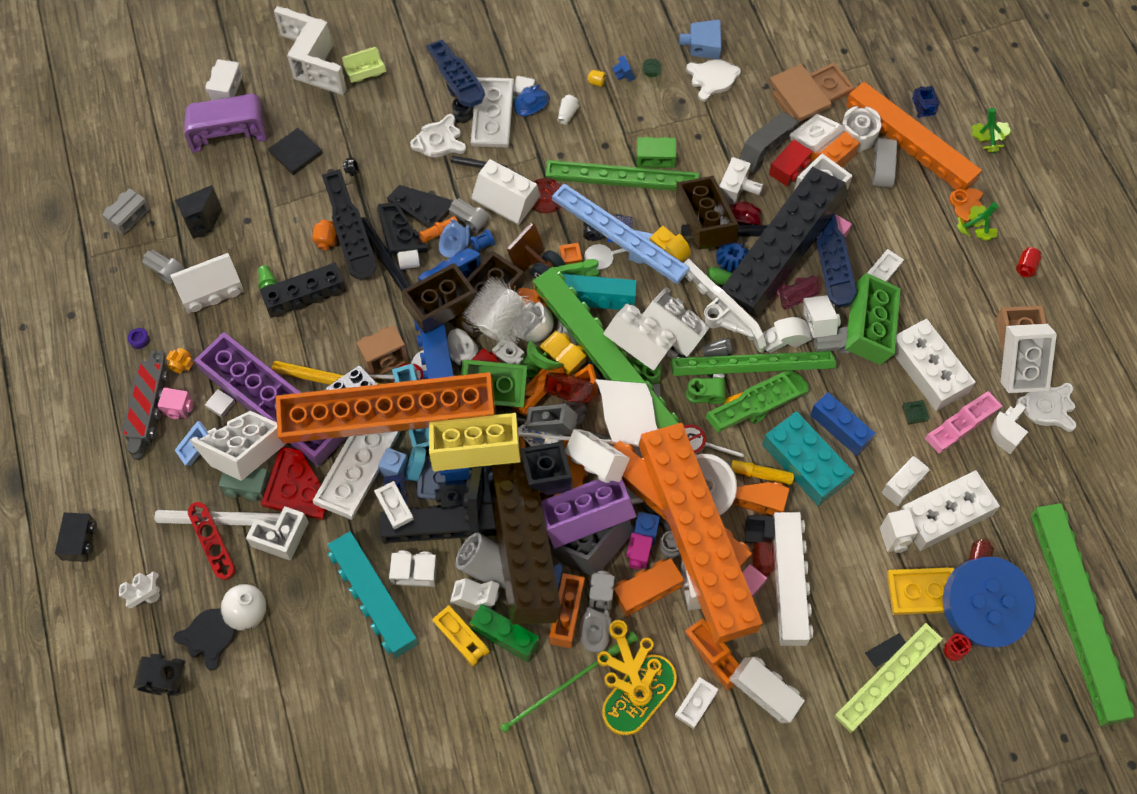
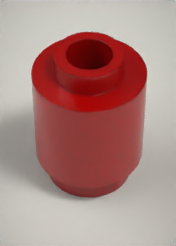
M1028 247L1022 252L1016 266V271L1020 276L1032 277L1036 274L1041 261V252L1034 247Z

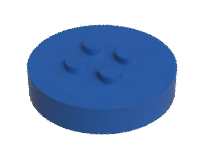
M982 557L964 562L951 573L943 591V609L946 619L954 632L965 635L972 645L985 648L1003 647L1019 640L1029 629L1035 613V597L1029 580L1017 566L1001 558Z

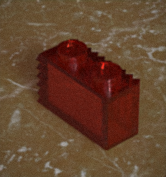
M548 372L544 393L569 402L588 403L593 385L591 382L566 373Z

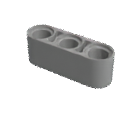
M877 138L874 151L872 186L893 188L897 140Z

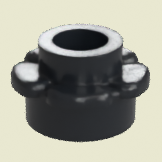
M346 158L343 163V169L346 174L353 176V174L359 172L358 163L355 158Z

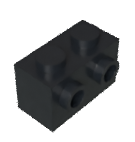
M63 513L55 555L61 561L88 562L89 555L93 552V534L97 532V522L90 514Z

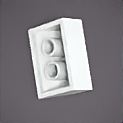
M489 159L478 174L471 199L519 225L540 197V193L536 183Z
M229 253L171 274L173 283L188 314L198 312L202 308L218 304L222 300L236 297L240 293L245 292Z

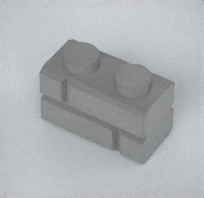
M129 188L118 196L117 201L112 206L106 207L102 216L108 226L124 235L150 210V207L145 198Z
M598 571L592 574L589 607L603 613L605 609L611 613L614 576L610 575L609 572Z

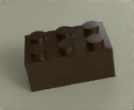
M455 263L401 291L403 305L424 334L472 308L470 305L474 307L477 302L476 291Z

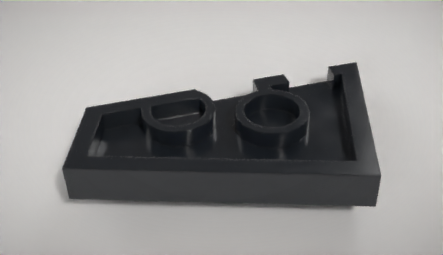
M397 203L377 205V212L389 255H398L399 252L417 250L418 253H426L428 251V246L420 240L416 229L413 230L408 223L409 219Z

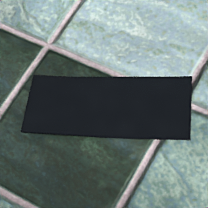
M898 633L865 652L874 667H877L890 660L906 642Z

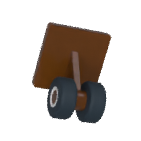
M530 223L507 248L513 265L525 272L531 264L534 265L531 268V274L535 279L551 267L565 265L561 256L554 251L548 250L542 258L539 256L545 248L534 223Z

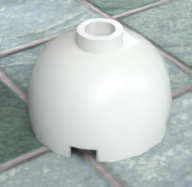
M529 302L530 304L528 305L531 307L528 309L534 310L532 315L535 318L531 317L532 319H529L528 316L524 324L529 327L525 326L523 328L525 331L521 330L522 333L519 332L521 334L519 336L520 339L522 338L526 342L532 340L533 343H538L550 335L554 320L552 313L542 303L538 302L535 304L534 302Z
M239 584L232 587L224 595L221 603L223 620L231 628L237 630L256 627L263 620L266 613V600L262 592L249 584Z

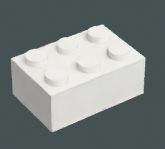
M626 304L615 315L603 333L653 371L677 340L670 331L660 328L652 318L645 317L637 307Z
M1048 324L1006 326L1001 384L1008 393L1050 391L1057 334Z

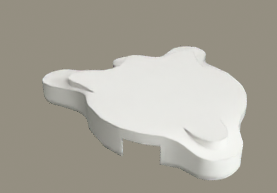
M710 60L702 64L689 63L686 71L693 76L692 85L694 87H702L698 96L702 102H706L713 94L728 91L741 73L739 67L722 60Z
M452 114L446 115L439 122L425 125L421 128L422 131L419 135L417 134L410 142L412 150L434 158L442 157L449 153L464 154L466 152V145L455 140L461 136V131L454 126L455 117Z
M1064 383L1059 387H1050V391L1029 392L1025 396L1020 397L1016 402V405L1020 402L1026 407L1023 412L1031 421L1038 425H1055L1067 432H1072L1076 428V422L1067 414V412H1072L1075 409V404L1070 399V394L1073 391V386L1070 383Z

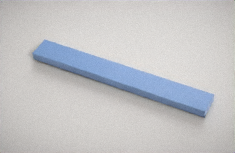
M563 184L552 196L554 202L675 284H678L689 272L690 267L566 184Z

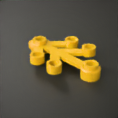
M615 620L610 624L609 634L613 639L617 640L624 663L611 657L606 651L598 654L597 662L600 666H610L628 675L632 684L618 679V676L612 672L606 674L604 683L609 688L616 687L628 693L633 704L637 706L646 705L652 696L649 686L655 674L660 671L661 663L657 659L649 660L647 672L642 681L639 678L638 672L647 653L653 649V641L650 638H643L640 642V649L633 660L625 638L627 625L622 620ZM620 628L622 633L615 634L614 629ZM644 642L650 643L651 647L646 649L642 646V644ZM607 656L608 661L602 662L600 661V657ZM656 663L658 669H651L650 664ZM614 677L616 681L610 684L607 678ZM642 691L645 696L638 698L636 693Z

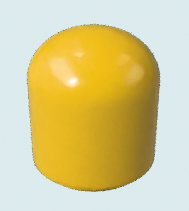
M590 71L588 82L591 85L602 87L605 82V72Z

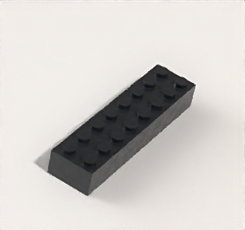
M812 166L721 289L744 311L758 318L848 196L846 182Z

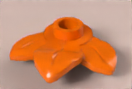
M974 188L953 191L950 194L949 201L955 207V214L968 222L971 207L982 205L979 199L982 197L983 192Z

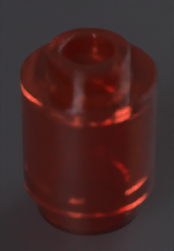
M986 540L973 542L968 561L982 557H993L994 547Z
M758 542L754 544L752 549L753 567L764 576L770 575L775 570L774 549L771 547V543Z

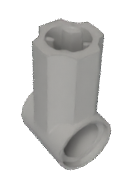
M460 198L455 199L449 208V213L463 221L466 226H469V230L474 233H478L490 219L489 214L480 207L474 208Z
M154 250L147 251L142 261L144 266L156 272L162 280L170 285L173 283L171 274L184 270V267L173 258L168 259Z
M848 327L837 329V335L814 338V349L816 352L838 350L840 353H850V351L845 350Z

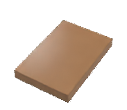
M802 64L770 77V84L799 122L831 107L832 103Z

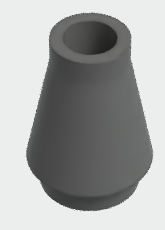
M723 337L702 346L704 357L733 354L730 338L724 339Z

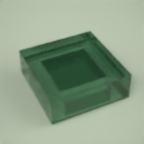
M924 400L903 403L902 408L908 425L928 422L929 416Z

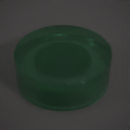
M653 58L647 59L643 63L642 71L648 77H656L661 72V63Z

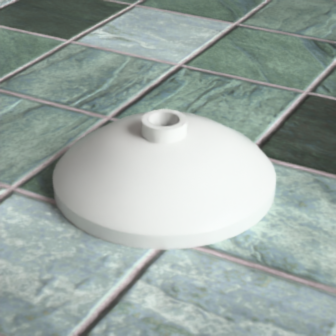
M712 454L695 455L706 483L710 482L712 484L709 491L720 516L731 507L737 493L736 476L730 465L722 458Z

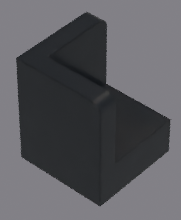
M748 515L745 522V542L771 545L774 517Z

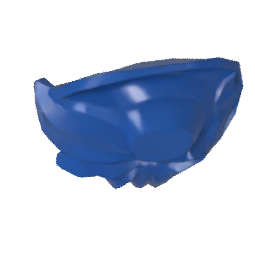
M540 84L523 88V91L518 95L514 106L519 116H527L541 110L550 100L547 91L539 89Z

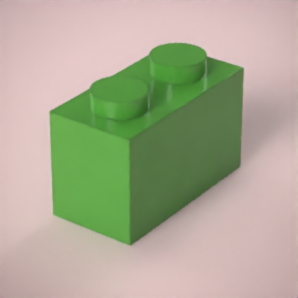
M637 138V167L675 168L676 138Z

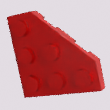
M287 447L279 449L261 505L262 507L282 511L285 506L304 513L306 517L324 520L327 510L313 504V499L321 484L300 450Z

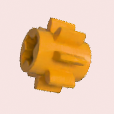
M182 348L174 351L170 350L166 357V360L169 361L168 367L180 374L183 371H189L194 363L191 361L192 355Z

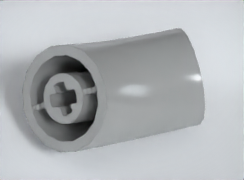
M480 533L472 534L463 543L457 554L456 568L482 582L494 581L499 583V588L505 589L498 542Z

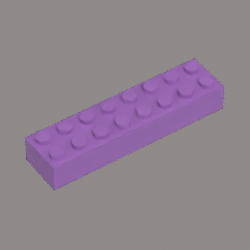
M225 332L194 360L200 372L247 410L276 423V396L301 393ZM347 437L290 444L297 450H300L304 456L319 467Z

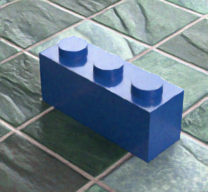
M829 392L813 406L810 414L813 419L856 456L871 444L876 434Z

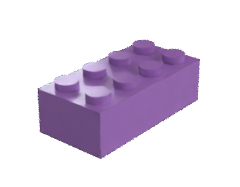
M622 478L620 482L610 481V483L597 479L541 501L547 534L554 549L637 517Z

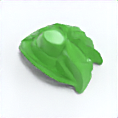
M530 340L527 354L535 365L544 370H553L564 365L561 362L547 359L546 352L542 353L533 341Z

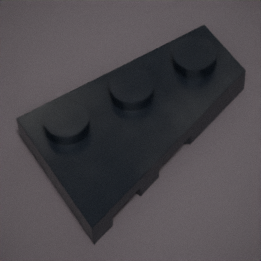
M399 185L387 197L389 203H397L405 214L427 229L433 227L434 223H441L449 214L451 203L454 201Z

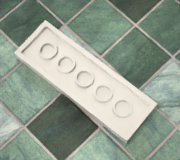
M401 431L349 436L315 495L313 504L353 520L379 472L378 464L386 448L392 449Z

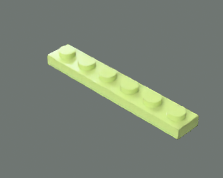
M925 623L834 717L852 733L943 638Z

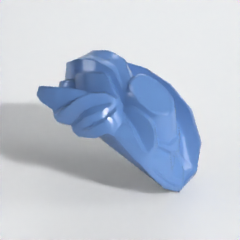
M451 219V222L443 229L439 239V251L443 256L452 258L457 252L464 251L469 245V226L467 225L464 228L456 220Z

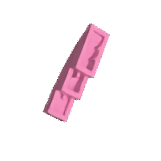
M987 391L964 406L957 414L947 419L940 427L930 432L925 439L940 454L1002 408V405Z

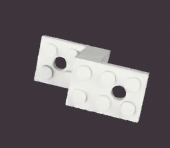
M277 6L274 14L280 35L295 40L287 55L293 78L344 95L347 89L342 67L336 63L324 61L333 47L327 22Z

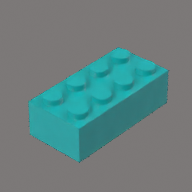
M797 411L764 436L762 446L785 471L794 474V481L817 506H820L847 485L854 474L852 469Z

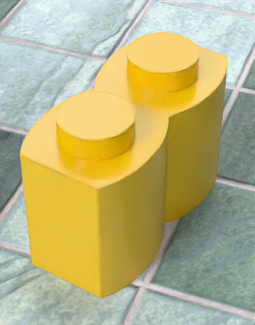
M555 331L539 346V350L542 353L546 352L547 359L564 364L562 366L565 371L563 375L568 378L586 362L584 349L579 345L575 346L570 343V338L565 333Z

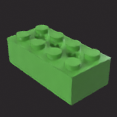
M866 273L855 282L857 296L850 305L845 350L881 365L895 354L901 288Z

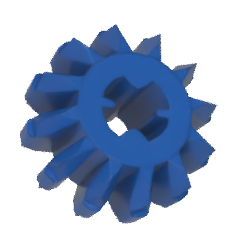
M737 243L721 245L719 250L716 251V263L721 265V269H727L729 272L735 271L749 251L744 248V243L740 245Z

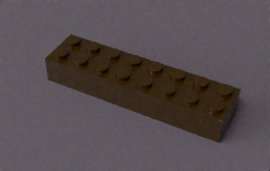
M523 462L491 465L488 484L511 625L556 623L561 610L540 493L538 490L528 486Z

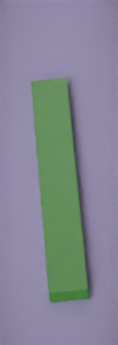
M547 160L545 180L676 191V182L699 178V173L554 160Z
M831 351L670 359L673 376L836 368L837 363Z

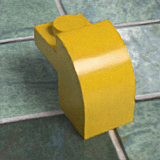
M662 226L650 237L649 241L682 263L690 259V247L680 234L675 236L666 227Z

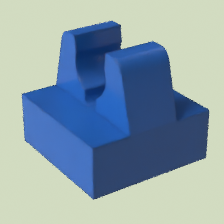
M625 55L619 57L620 63L612 68L617 79L627 78L629 82L636 79Z

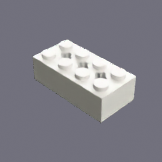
M927 318L896 335L895 358L935 411L970 393L976 383Z
M975 470L903 505L901 510H910L918 532L913 541L919 550L922 551L993 516L1000 505Z

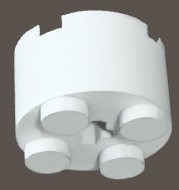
M856 106L845 113L842 126L844 131L860 142L857 153H861L876 143L881 129V118L870 107L858 108L859 106Z

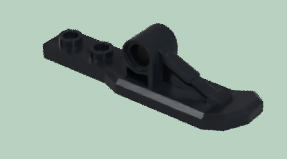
M341 169L322 174L333 208L332 221L349 273L360 281L372 278L377 269V264L359 210L351 202Z

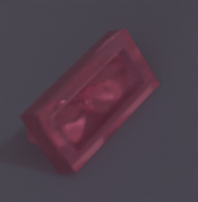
M814 275L808 278L797 277L795 284L791 286L782 284L777 291L781 307L787 310L802 303L804 298L818 295V278Z

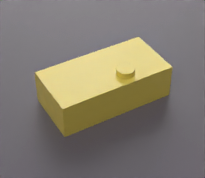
M516 413L429 422V454L433 471L520 462Z

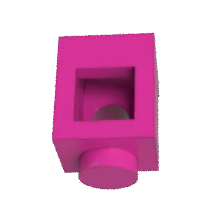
M631 533L626 557L630 558V568L636 570L646 569L652 546V537Z

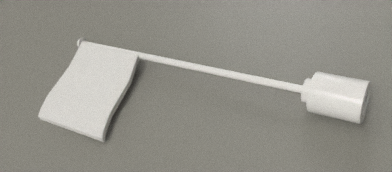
M595 379L602 396L604 419L611 440H601L607 444L614 445L620 440L624 444L627 443L630 446L639 447L642 433L657 430L652 397L647 385L644 383ZM519 432L520 437L567 441L570 439V436Z

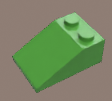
M462 360L461 375L491 373L495 405L524 407L527 365Z

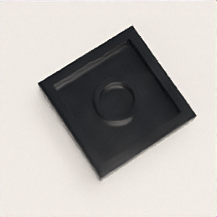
M299 128L293 130L268 149L269 153L292 175H295L323 154L322 150Z

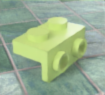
M377 47L342 57L346 74L351 83L361 82L364 78L371 76L377 77L386 72Z

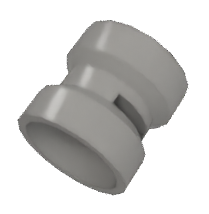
M672 531L666 532L661 538L660 550L667 558H675L680 554Z

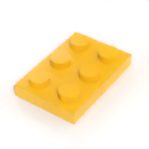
M954 568L888 570L887 579L892 614L944 613L943 591L947 579L954 571Z

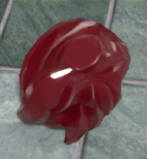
M743 201L730 206L737 223L761 225L762 217L760 214L762 211L755 207L753 203L749 204V202Z

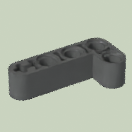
M784 111L747 139L739 159L751 163L749 171L755 174L762 166L765 156L790 137L789 135L797 129L799 121Z

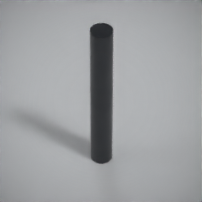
M454 155L451 156L450 160L451 163L481 169L487 163L486 161Z

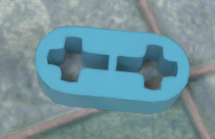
M413 447L406 466V480L418 481L425 462V448Z

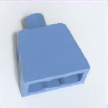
M720 20L692 23L690 34H679V45H690V55L720 59Z

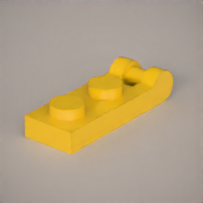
M449 605L432 619V622L472 667L478 663L477 660L482 655L486 656L490 652L486 645ZM474 644L477 649L471 653L468 648Z

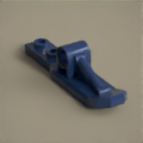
M443 39L426 45L427 52L438 65L439 73L446 81L450 95H456L459 102L468 107L481 104L485 97V91L466 63L454 55Z
M834 214L818 235L817 248L828 298L836 306L843 307L853 303L857 296V290L845 237L838 229L836 215Z

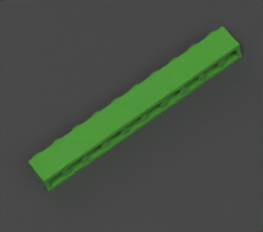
M551 267L534 279L533 288L578 345L584 349L586 355L606 380L646 384L652 397L657 429L680 422L673 412L670 413L667 410V405L663 398L657 397L654 394V388L650 382L642 379L638 367L635 364L631 365L625 351L622 348L618 349L614 344L615 342L603 334V325L597 317H592L589 313L588 305L584 301L580 302L577 298V292L572 286H567L564 282L565 277L560 271L556 272Z
M1062 503L1036 507L1030 516L1099 725L1105 726L1127 722L1134 717V706L1128 699L1125 680L1121 678L1118 670V659L1113 655L1111 639L1104 629V618L1098 611L1096 595L1091 591L1089 575L1082 565V554L1077 550L1075 534L1069 527L1068 513L1063 509Z

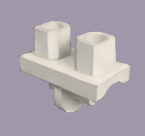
M153 571L147 576L139 573L134 576L132 584L124 582L120 585L119 596L126 599V607L133 608L143 601L154 603L159 599L160 588L155 583L159 576L158 573Z

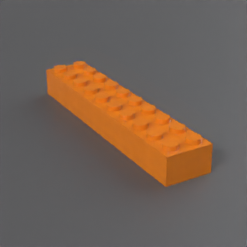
M490 372L276 396L277 435L284 444L429 428V422L496 415L493 379Z
M678 423L642 433L639 448L715 645L758 632L763 624L683 424Z

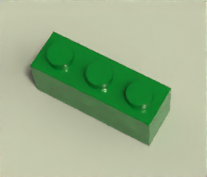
M482 604L470 621V627L473 632L529 663L540 645L539 636L518 624L511 625L509 619Z

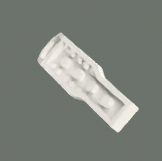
M687 259L684 264L690 267L684 277L690 282L693 281L700 293L706 294L713 300L704 310L705 324L713 329L723 327L735 333L738 332L746 335L749 340L753 341L756 349L763 353L767 349V344L758 323L723 289L711 281L690 259ZM716 314L718 317L710 318L709 315Z

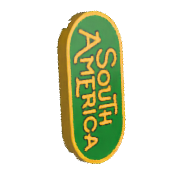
M647 655L638 672L639 678L642 681L647 672L649 660L657 659L661 663L660 671L655 674L649 686L652 696L646 705L637 706L633 704L629 694L616 687L609 694L603 704L602 715L604 723L610 731L623 736L636 734L672 693L676 684V671L672 663L666 658L659 655ZM656 663L650 664V668L656 670L658 669V665ZM625 675L622 680L632 684L629 676ZM642 691L636 693L638 698L645 696Z

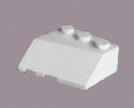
M666 286L642 315L652 318L660 328L670 331L674 338L677 339L672 345L675 351L688 357L710 327L693 311H686L683 302L679 298H673L669 294L671 290Z
M252 411L228 421L227 426L219 430L213 428L207 431L208 435L200 439L197 436L190 439L191 444L211 467L240 481L244 480L285 445L278 438L277 423Z

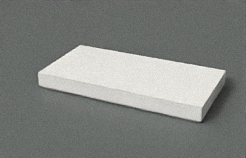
M476 77L485 91V97L481 104L474 106L471 146L509 148L514 79Z

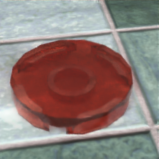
M552 178L535 180L534 183L538 186L540 197L532 209L545 214L560 209L561 206L552 200V196L562 185Z

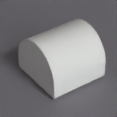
M417 250L398 253L400 270L420 267Z

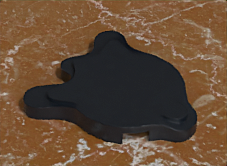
M209 609L201 612L188 628L174 634V641L179 645H187L189 654L192 657H198L201 653H204L205 666L213 671L219 666L221 653L234 640L235 629L224 622L221 609Z

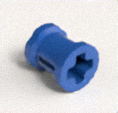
M488 229L476 237H470L472 247L478 253L489 245H495L494 238Z

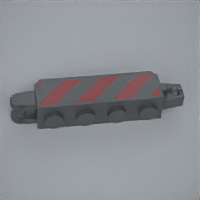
M151 351L148 361H142L137 366L122 428V434L128 441L127 450L132 455V458L136 460L142 459L146 447L152 445V441L157 435L156 424L157 420L161 418L158 403L163 388H165V384L169 382L170 373L165 367L166 355L164 351Z

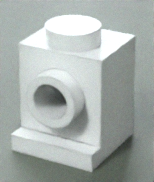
M498 343L492 349V352L501 363L522 365L525 360L524 351L514 344L510 348L509 345L505 346Z

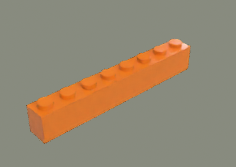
M863 81L849 94L846 103L849 109L859 106L858 108L870 107L874 109L881 118L880 133L889 139L897 140L898 146L921 162L924 167L933 171L939 178L950 184L953 189L967 190L978 180L982 171L979 167Z
M619 440L613 448L630 458L622 476L625 486L667 521L644 458L636 455L635 450L629 444H624ZM724 527L740 568H742L751 557L750 548L745 543L738 542L733 538L732 532Z

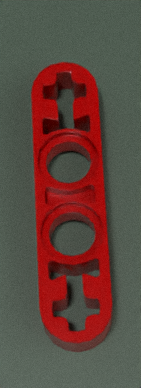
M194 502L188 508V516L216 577L222 580H229L236 572L232 558L209 508L201 502ZM197 507L204 510L201 512L202 518L204 520L209 519L208 521L201 522V519L194 515ZM205 526H211L213 528L211 536L203 537L202 529ZM214 545H220L222 549L220 555L212 556L210 553L211 548ZM222 560L225 566L230 567L227 570V575L220 573L222 566L219 562L215 564V561Z

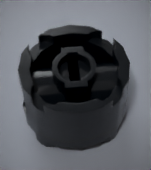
M161 654L141 657L133 688L154 695H161L162 693H168V696L180 695L186 661L182 659L165 660V656Z

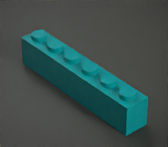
M351 531L327 544L330 552L327 553L333 565L338 563L341 569L338 570V573L344 582L349 581L352 586L349 588V591L355 600L360 599L363 605L359 607L365 618L370 616L373 623L370 626L376 636L381 634L384 642L381 644L386 653H392L396 659L417 646L418 642Z

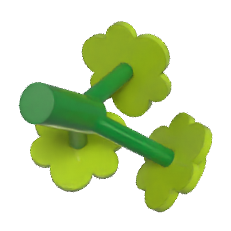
M995 108L988 109V122L985 126L978 123L971 127L973 130L971 132L972 136L983 142L984 140L989 141L991 139V145L983 146L982 149H987V152L992 153L999 151V147L1005 146V144L995 145V142L1005 140L1006 136L1011 133L1008 123H995Z
M992 202L987 209L984 205L971 207V214L968 217L971 221L965 223L959 216L958 231L970 237L971 234L968 227L971 225L974 227L985 225L983 229L975 230L976 237L985 241L996 238L998 230L989 228V218L998 209V204Z

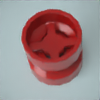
M955 634L944 644L943 653L951 661H960L969 653L971 643L965 635Z

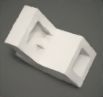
M797 317L778 320L774 322V327L763 332L767 344L766 351L769 353L787 344L797 348L812 340L807 322Z
M1020 402L1015 408L1010 406L1005 414L1000 411L991 426L993 440L1009 454L1015 450L1028 433L1027 430L1016 423V420L1026 408Z
M467 578L455 581L450 602L472 610H478L481 604L491 609L499 596V583L490 581L480 584Z

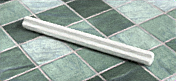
M157 510L155 512L154 519L157 523L192 524L188 511ZM196 511V513L194 514L201 519V522L209 520H204L202 518V511ZM211 512L216 525H252L255 519L276 525L281 513Z

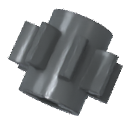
M571 398L564 402V404H567L578 414L576 425L585 421L584 417L587 414V409L581 400L576 401Z

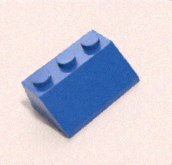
M470 248L459 251L447 261H442L433 269L424 271L418 277V282L453 263L457 265L467 279L481 264L480 254Z

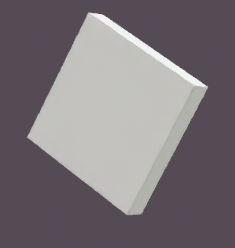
M816 114L789 136L791 140L794 139L816 152L844 130L841 124Z

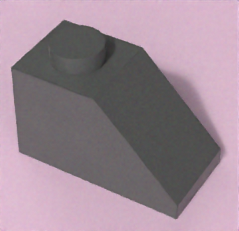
M567 404L529 407L525 427L556 436L569 435L576 429L578 414Z

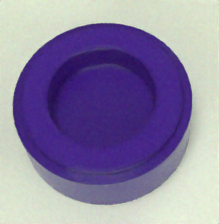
M142 328L133 329L127 337L129 344L135 349L146 347L150 341L148 333Z

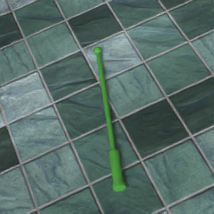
M633 631L625 637L628 646L638 641ZM618 643L606 651L611 657L620 652ZM602 656L600 661L608 660V657ZM597 660L508 723H503L501 730L508 732L512 725L599 665Z

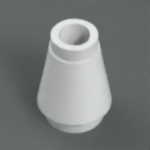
M566 95L561 100L557 119L561 124L567 125L579 108V100L576 97Z

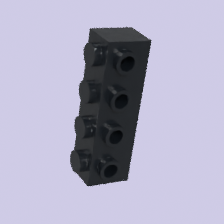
M336 262L259 289L270 318L280 317L287 312L300 310L309 304L319 303L323 299L346 292L344 281Z

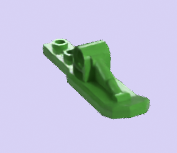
M792 370L785 371L746 389L739 398L708 412L705 417L717 433L746 419H749L752 424H756L769 411L800 396L807 395L808 383L800 374Z

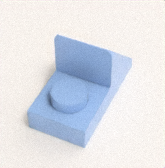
M201 421L196 422L175 449V452L185 466L192 465L200 455L191 444L190 439L196 436L200 439L208 435Z

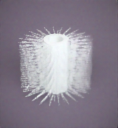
M498 283L499 287L496 290L494 284H491L492 290L496 292L493 294L494 298H490L492 294L484 291L485 294L482 297H485L488 301L485 304L484 301L480 304L479 300H476L475 306H478L476 309L481 313L476 314L472 311L471 314V311H469L470 315L474 317L470 321L477 324L476 326L491 339L498 341L502 338L503 341L506 340L510 344L511 342L514 344L513 341L516 338L510 335L512 334L510 331L512 327L515 328L514 330L517 335L519 332L522 333L521 330L525 331L523 328L526 321L524 322L525 318L521 316L524 314L523 312H529L530 316L535 318L526 309L527 307L524 306L526 303H524L525 301L523 300L525 299H522V297L527 296L518 295L515 289L514 291L511 290L510 285L509 289L508 287L504 289Z

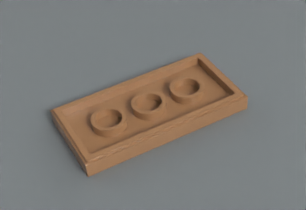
M835 63L829 64L810 74L831 103L849 95L855 89ZM774 91L772 97L782 110L796 119L778 93Z

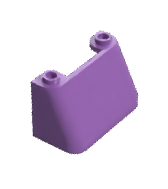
M247 94L188 105L185 110L184 132L191 152H200L203 143L205 145L209 144L208 138L245 132L246 138L254 135L257 137L258 142L266 141L265 120L260 97L255 94Z

